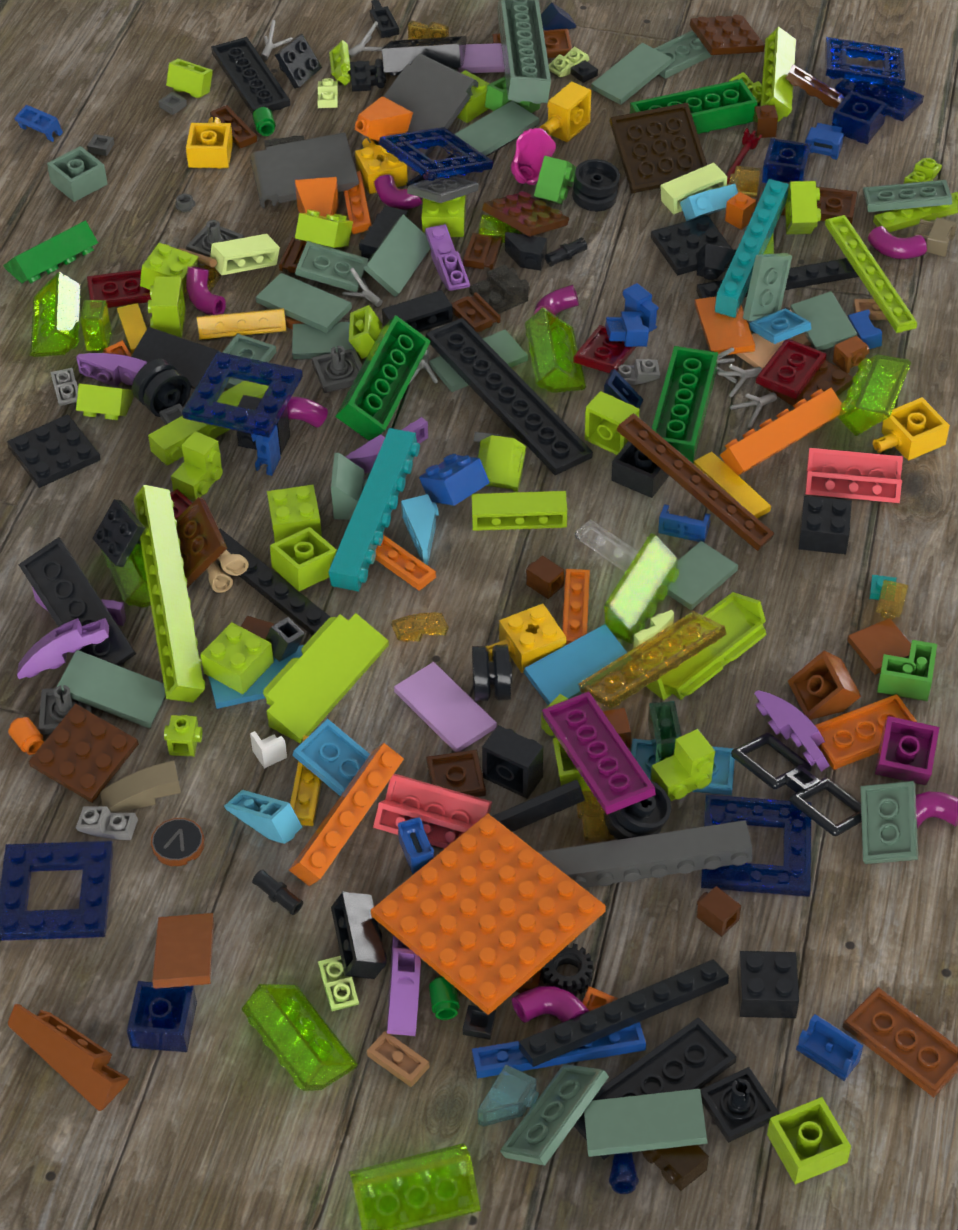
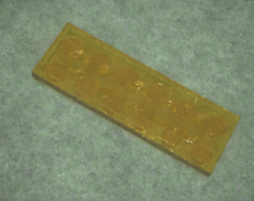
M693 611L578 684L580 692L583 694L590 692L594 700L610 709L618 706L631 695L638 693L645 686L657 681L670 670L677 668L684 661L696 656L700 651L727 635L725 626Z

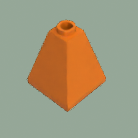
M380 97L358 115L354 130L381 143L394 142L400 151L403 149L413 112L385 97Z
M337 177L295 180L297 207L300 213H307V210H315L320 212L319 216L324 217L327 214L334 215L337 213L339 206Z

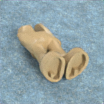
M227 550L218 557L222 569L216 561L207 568L210 586L217 593L228 591L233 585L230 575H241L249 566L245 557L240 554H230Z

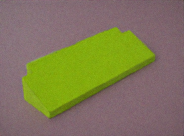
M732 592L631 669L632 676L662 700H666L672 694L682 700L719 673L726 664L737 659L766 636L767 633L763 626L766 620L761 602Z
M356 613L349 620L341 614L337 617H330L302 647L303 655L300 658H292L264 688L263 695L266 698L267 704L270 705V708L267 710L269 727L301 744L304 735L309 736L384 652L389 646V640Z

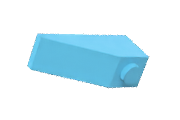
M736 184L687 197L680 202L686 221L726 209L727 201L735 196L738 190Z
M426 494L402 500L401 508L402 518L420 560L428 565L436 529V516H439L436 503H432L429 495Z
M241 790L224 805L227 811L269 840L285 844L292 840L295 834L302 828L299 819L288 802Z

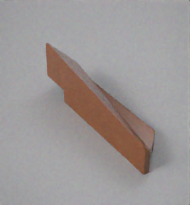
M14 1005L8 1020V1026L98 1111L105 1109L127 1085L130 1078L107 1066L112 1056L110 1052L50 1012L40 1010L36 1016L22 1005Z

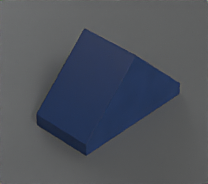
M553 2L541 14L543 30H569L576 28V24L570 14Z
M615 369L611 370L604 384V393L640 408L644 399Z

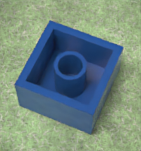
M450 454L443 459L442 463L427 468L426 473L419 476L424 491L429 495L431 502L453 506L490 483L480 458L469 457V455Z

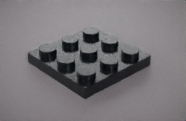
M708 215L651 231V239L677 276L697 270V252L705 244L732 249Z
M68 414L7 441L8 448L38 488L101 460L99 452Z

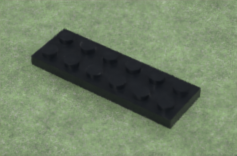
M247 37L211 46L213 56L252 115L260 107H266L271 111L290 106L289 97Z
M60 537L18 564L58 627L77 618L82 626L106 618L109 624V637L99 644L92 643L83 646L79 651L118 666L137 654Z
M698 1017L602 1086L592 1101L701 1089L736 1063L737 1057ZM583 1112L574 1127L587 1141ZM609 1154V1155H600V1156H601V1158H602L603 1160H605V1159H606L607 1157H609L611 1154Z

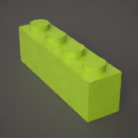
M566 491L472 494L473 531L567 528Z

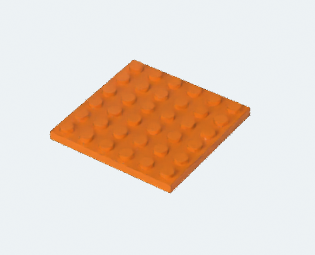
M487 813L372 908L371 916L489 1015L606 912V905Z

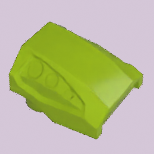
M494 435L480 441L478 458H480L490 482L486 486L513 489V491L518 492L526 454V446L515 438Z

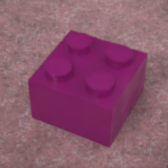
M887 716L882 730L875 775L927 785L932 774L940 727Z

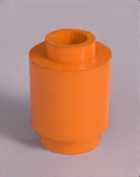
M28 717L17 718L11 723L8 733L22 752H26L28 755L35 754L44 743L43 735Z

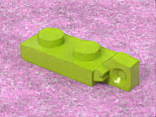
M342 40L329 52L331 74L337 81L346 86L351 79L348 73L351 68L348 44Z

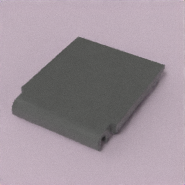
M419 54L411 65L407 63L383 96L413 112L403 148L423 158L431 153L471 98L470 96L473 95L471 87L475 86L478 88V81L423 54Z
M345 132L266 147V150L253 152L250 156V163L262 208H265L264 202L267 199L272 200L273 206L278 201L283 203L297 200L295 180L337 177L338 192L349 190L359 184Z

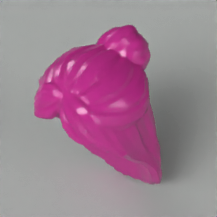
M541 128L524 131L516 141V151L511 163V171L519 183L537 184L544 156L552 157L555 152L556 144L554 140Z

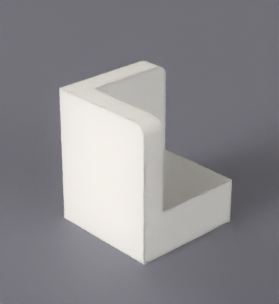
M255 731L250 733L252 751L264 769L287 758L286 744L282 736L277 738L274 734L261 740Z

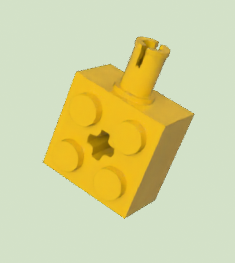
M571 81L554 97L549 99L547 104L548 120L539 128L546 131L548 135L569 142L590 123L591 90Z
M211 117L208 123L190 124L186 144L188 167L229 168L233 147L231 123H221V120L215 117L213 122V117Z
M365 138L362 142L364 148L355 151L356 171H361L364 186L368 193H377L374 181L382 175L393 176L396 187L405 186L406 182H408L407 164L395 143L389 142L376 145L374 139L369 138L371 142L369 143L368 139Z
M921 397L885 412L881 431L884 436L874 439L873 447L875 451L877 450V453H882L887 449L895 447L909 461L946 445L950 425Z
M540 604L499 620L500 641L489 646L487 645L486 648L488 649L489 661H492L493 647L495 645L508 644L510 657L520 672L523 673L525 667L566 646V636L545 605Z

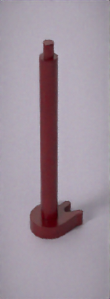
M746 128L743 132V147L726 173L727 185L749 149L753 150L758 145L762 135L755 136V130L750 134L749 129Z

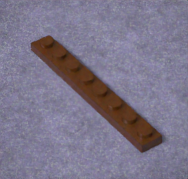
M633 413L619 424L616 431L754 549L759 551L772 539L775 534L638 416Z

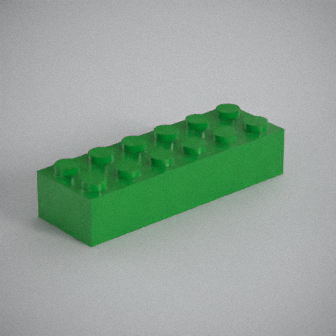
M739 79L631 102L630 113L688 103L697 134L753 122L757 100L744 81Z
M395 315L382 328L335 417L368 441L382 434L386 430L431 341Z
M674 346L652 429L694 464L717 373L718 352Z

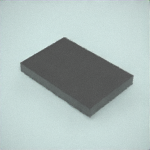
M445 173L409 185L407 193L443 203L478 191L479 184Z

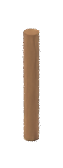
M179 248V250L199 256L198 263L210 267L217 265V260Z

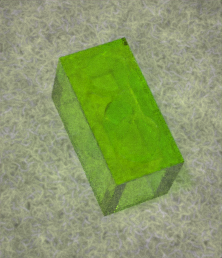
M84 300L80 320L86 351H103L109 347L112 336L106 300Z

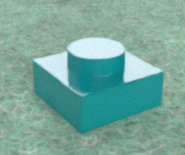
M872 575L869 599L894 602L897 578Z

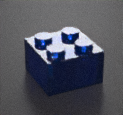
M850 91L833 112L832 126L842 127L844 137L868 144L885 122L887 103Z
M771 138L764 160L762 183H767L769 179L785 183L805 181L812 144Z
M138 981L127 1027L131 1048L187 1052L197 1006L194 985L155 989L153 988V982Z

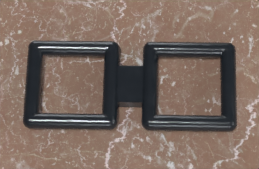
M765 733L731 751V756L772 789H778L787 785L796 792L790 797V803L832 836H838L862 822L861 803L829 778L817 779L810 773L811 765L772 734ZM768 744L796 767L775 778L746 754ZM826 789L856 813L835 825L805 800Z

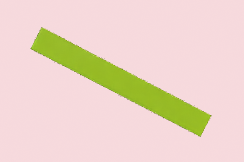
M843 215L826 219V228L895 332L899 333L916 329L918 322L847 217Z

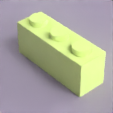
M715 163L709 164L662 184L661 201L673 214L682 211L680 205L682 200L701 192L727 186V176Z
M268 234L212 243L210 257L217 260L215 269L221 275L277 265L280 247Z

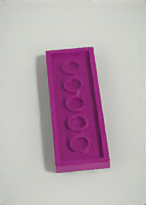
M590 692L542 709L543 718L606 814L656 795L655 787Z

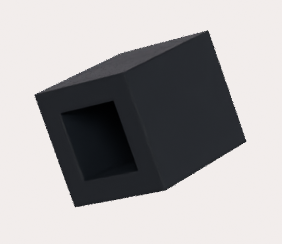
M287 617L270 628L265 640L271 643L273 656L281 662L297 651L305 633Z

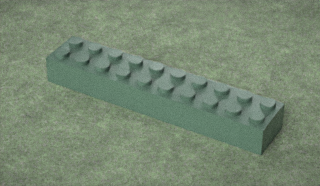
M499 0L497 13L508 100L513 102L529 101L534 104L548 103L551 77L539 0Z

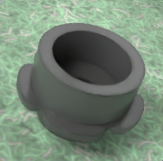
M180 194L176 197L175 207L181 212H189L195 206V201L190 194Z

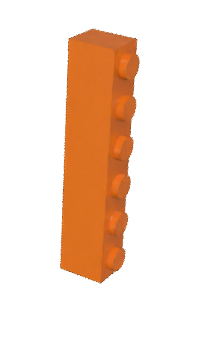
M832 387L824 392L822 389H819L810 395L811 400L806 401L805 398L793 405L795 409L789 411L787 408L776 415L778 419L772 421L770 418L759 425L761 429L755 431L753 428L742 435L744 439L738 442L737 439H734L726 444V450L720 456L724 463L739 476L834 420L845 412L846 409Z
M385 743L373 750L289 868V871L308 886L319 881L404 758Z

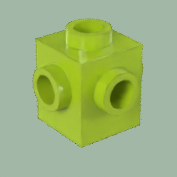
M171 715L170 723L164 729V740L167 741L169 755L195 757L197 742L202 741L203 735L202 727H198L197 716Z

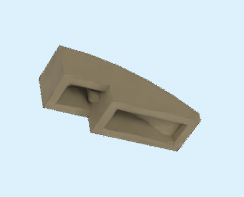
M174 760L137 771L100 791L102 806H107L111 813L156 805L155 798L181 793Z

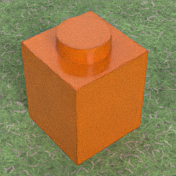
M742 192L737 193L727 201L725 221L740 230L745 228L755 211L756 200Z

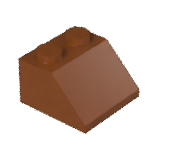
M825 650L788 680L804 715L810 720L843 712L861 697L842 659Z

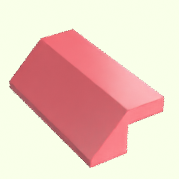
M809 448L805 494L900 503L903 456Z
M393 774L389 781L386 798L378 804L373 828L398 835V823L419 817L422 820L430 845L445 849L487 813H490L492 801Z

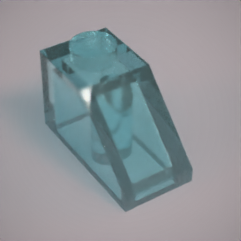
M505 1065L478 1109V1125L484 1127L522 1117L527 1108H532L537 1101L539 1092L536 1091V1079Z

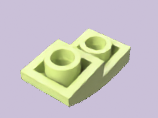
M574 46L565 56L559 54L549 64V71L560 78L570 74L571 67L585 60L588 62L589 56Z
M331 78L318 81V108H338V81H333Z
M672 610L657 614L650 619V628L642 629L634 634L633 651L638 657L654 649L671 633L674 622V612Z
M341 956L318 961V967L331 1011L359 1005L353 979L344 974Z

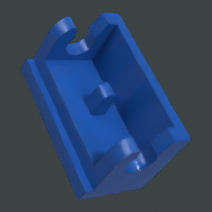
M25 105L14 118L20 128L26 130V126L35 129L44 133L47 139L52 142L54 141L52 137L53 132L58 136H61L63 133L56 117L29 105Z
M255 421L254 430L251 434L252 441L256 440L258 456L255 462V469L258 471L262 464H267L266 475L272 476L281 459L277 426Z
M664 504L659 516L658 533L696 542H705L711 520H709L711 514L706 513L704 520L701 521L689 518L688 516L683 517L669 514V505Z
M816 1014L810 1019L807 1031L802 1030L796 1047L797 1051L843 1081L846 1080L859 1063L863 1049L861 1043Z

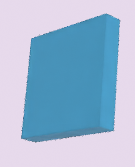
M786 308L749 323L751 331L773 344L811 330V322Z

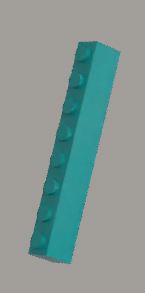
M772 179L768 180L717 292L716 313L736 318L749 288L756 255L764 254L786 205L789 184Z
M389 428L328 571L331 586L359 592L362 583L367 581L368 568L375 561L377 546L382 544L384 529L389 527L391 512L397 508L398 495L400 492H403L406 483L405 478L412 471L414 456L417 457L419 454L420 444L417 443L416 433Z

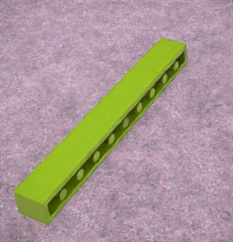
M143 485L134 497L136 518L145 527L140 537L166 699L194 703L205 690V680L202 677V662L198 654V640L195 637L194 618L190 609L191 600L188 597L187 578L183 569L184 560L180 552V539L176 529L177 521L173 512L174 503L171 500L170 490Z

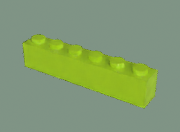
M779 26L765 39L761 106L775 105L778 122L783 117H787L792 111L793 85L789 83L786 76L791 66L795 63L796 39Z
M258 372L149 434L151 452L168 466L183 457L182 444L194 431L215 439L236 427L234 413L243 395L276 401L275 386Z

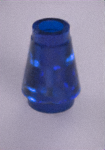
M632 1152L614 1154L609 1183L616 1193L629 1194L636 1189V1185L639 1182Z

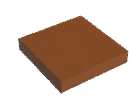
M890 618L850 634L847 639L848 643L874 675L881 671L884 654L903 658L909 657L911 643Z

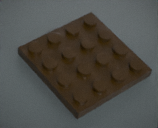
M688 103L610 118L609 122L631 193L661 188V185L707 166Z

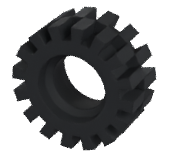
M573 943L572 948H569L567 945L543 966V982L546 983V986H554L569 991L575 997L577 996V991L580 994L584 993L585 987L588 988L590 986L593 976L591 955L589 953L586 954V949L583 947L578 950V944ZM563 964H571L578 968V973L573 976H563L557 972V968Z

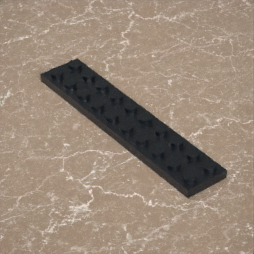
M463 318L426 333V338L431 341L430 345L554 475H558L592 458L593 451Z

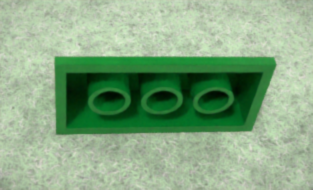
M85 220L15 256L3 266L21 284L29 281L31 284L41 279L40 274L46 271L47 274H51L59 269L57 265L63 262L65 265H68L77 260L76 255L82 253L85 256L94 251L93 246L98 244V241Z

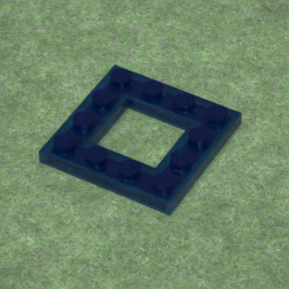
M826 37L825 76H829L831 79L844 78L851 82L864 81L871 85L884 84L891 88H904L906 77L903 48ZM846 55L850 58H867L869 61L882 60L883 69L846 63Z
M445 127L382 136L379 140V145L386 149L388 153L393 154L399 161L404 162L413 171L418 172L424 179L429 181L443 177L450 178L455 175H467V173L472 172L481 173L493 167L491 159ZM440 146L448 154L455 157L433 161L418 149Z
M217 352L182 411L183 418L270 437L303 377L302 370ZM230 378L269 386L256 410L217 402Z
M706 794L704 827L746 820L747 825L784 828L783 866L745 863L739 866H722L713 870L702 869L701 888L713 889L717 886L721 890L810 897L811 819L791 804L790 801Z
M113 842L6 844L0 885V941L106 937ZM83 870L79 909L27 911L31 872Z

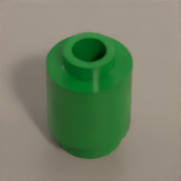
M266 107L256 109L253 112L252 118L257 132L262 136H270L276 127L271 110Z
M436 977L429 984L432 1012L440 1020L452 1019L457 1016L460 1008L458 990L444 977Z

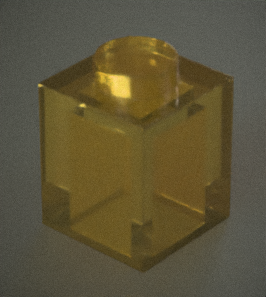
M736 166L735 174H730L729 185L736 184L738 193L742 192L749 197L757 198L761 168Z
M884 580L876 612L881 613L880 616L886 619L894 620L895 617L900 618L908 585Z

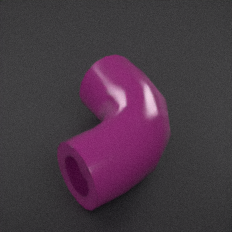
M382 175L374 181L379 198L389 207L407 210L423 204V198L408 194L407 189H398L391 175Z
M879 226L874 228L868 236V242L877 251L891 258H916L926 254L927 251L925 239L921 235L898 238L890 234L885 227Z
M188 266L186 290L192 304L197 310L207 315L223 314L226 308V301L224 297L214 295L209 291L207 286L209 270Z
M574 285L555 290L540 299L534 309L536 323L541 326H548L554 322L557 313L579 306Z
M286 397L277 400L278 402L287 403L289 420H302L315 428L320 427L328 415L326 407L308 398Z
M928 791L917 794V829L923 821L931 817L942 819L956 827L958 825V798L944 792Z
M539 986L524 991L512 998L513 1008L517 1016L524 1023L543 1014L554 1015L563 1023L589 1012L585 1005L571 992L554 986Z

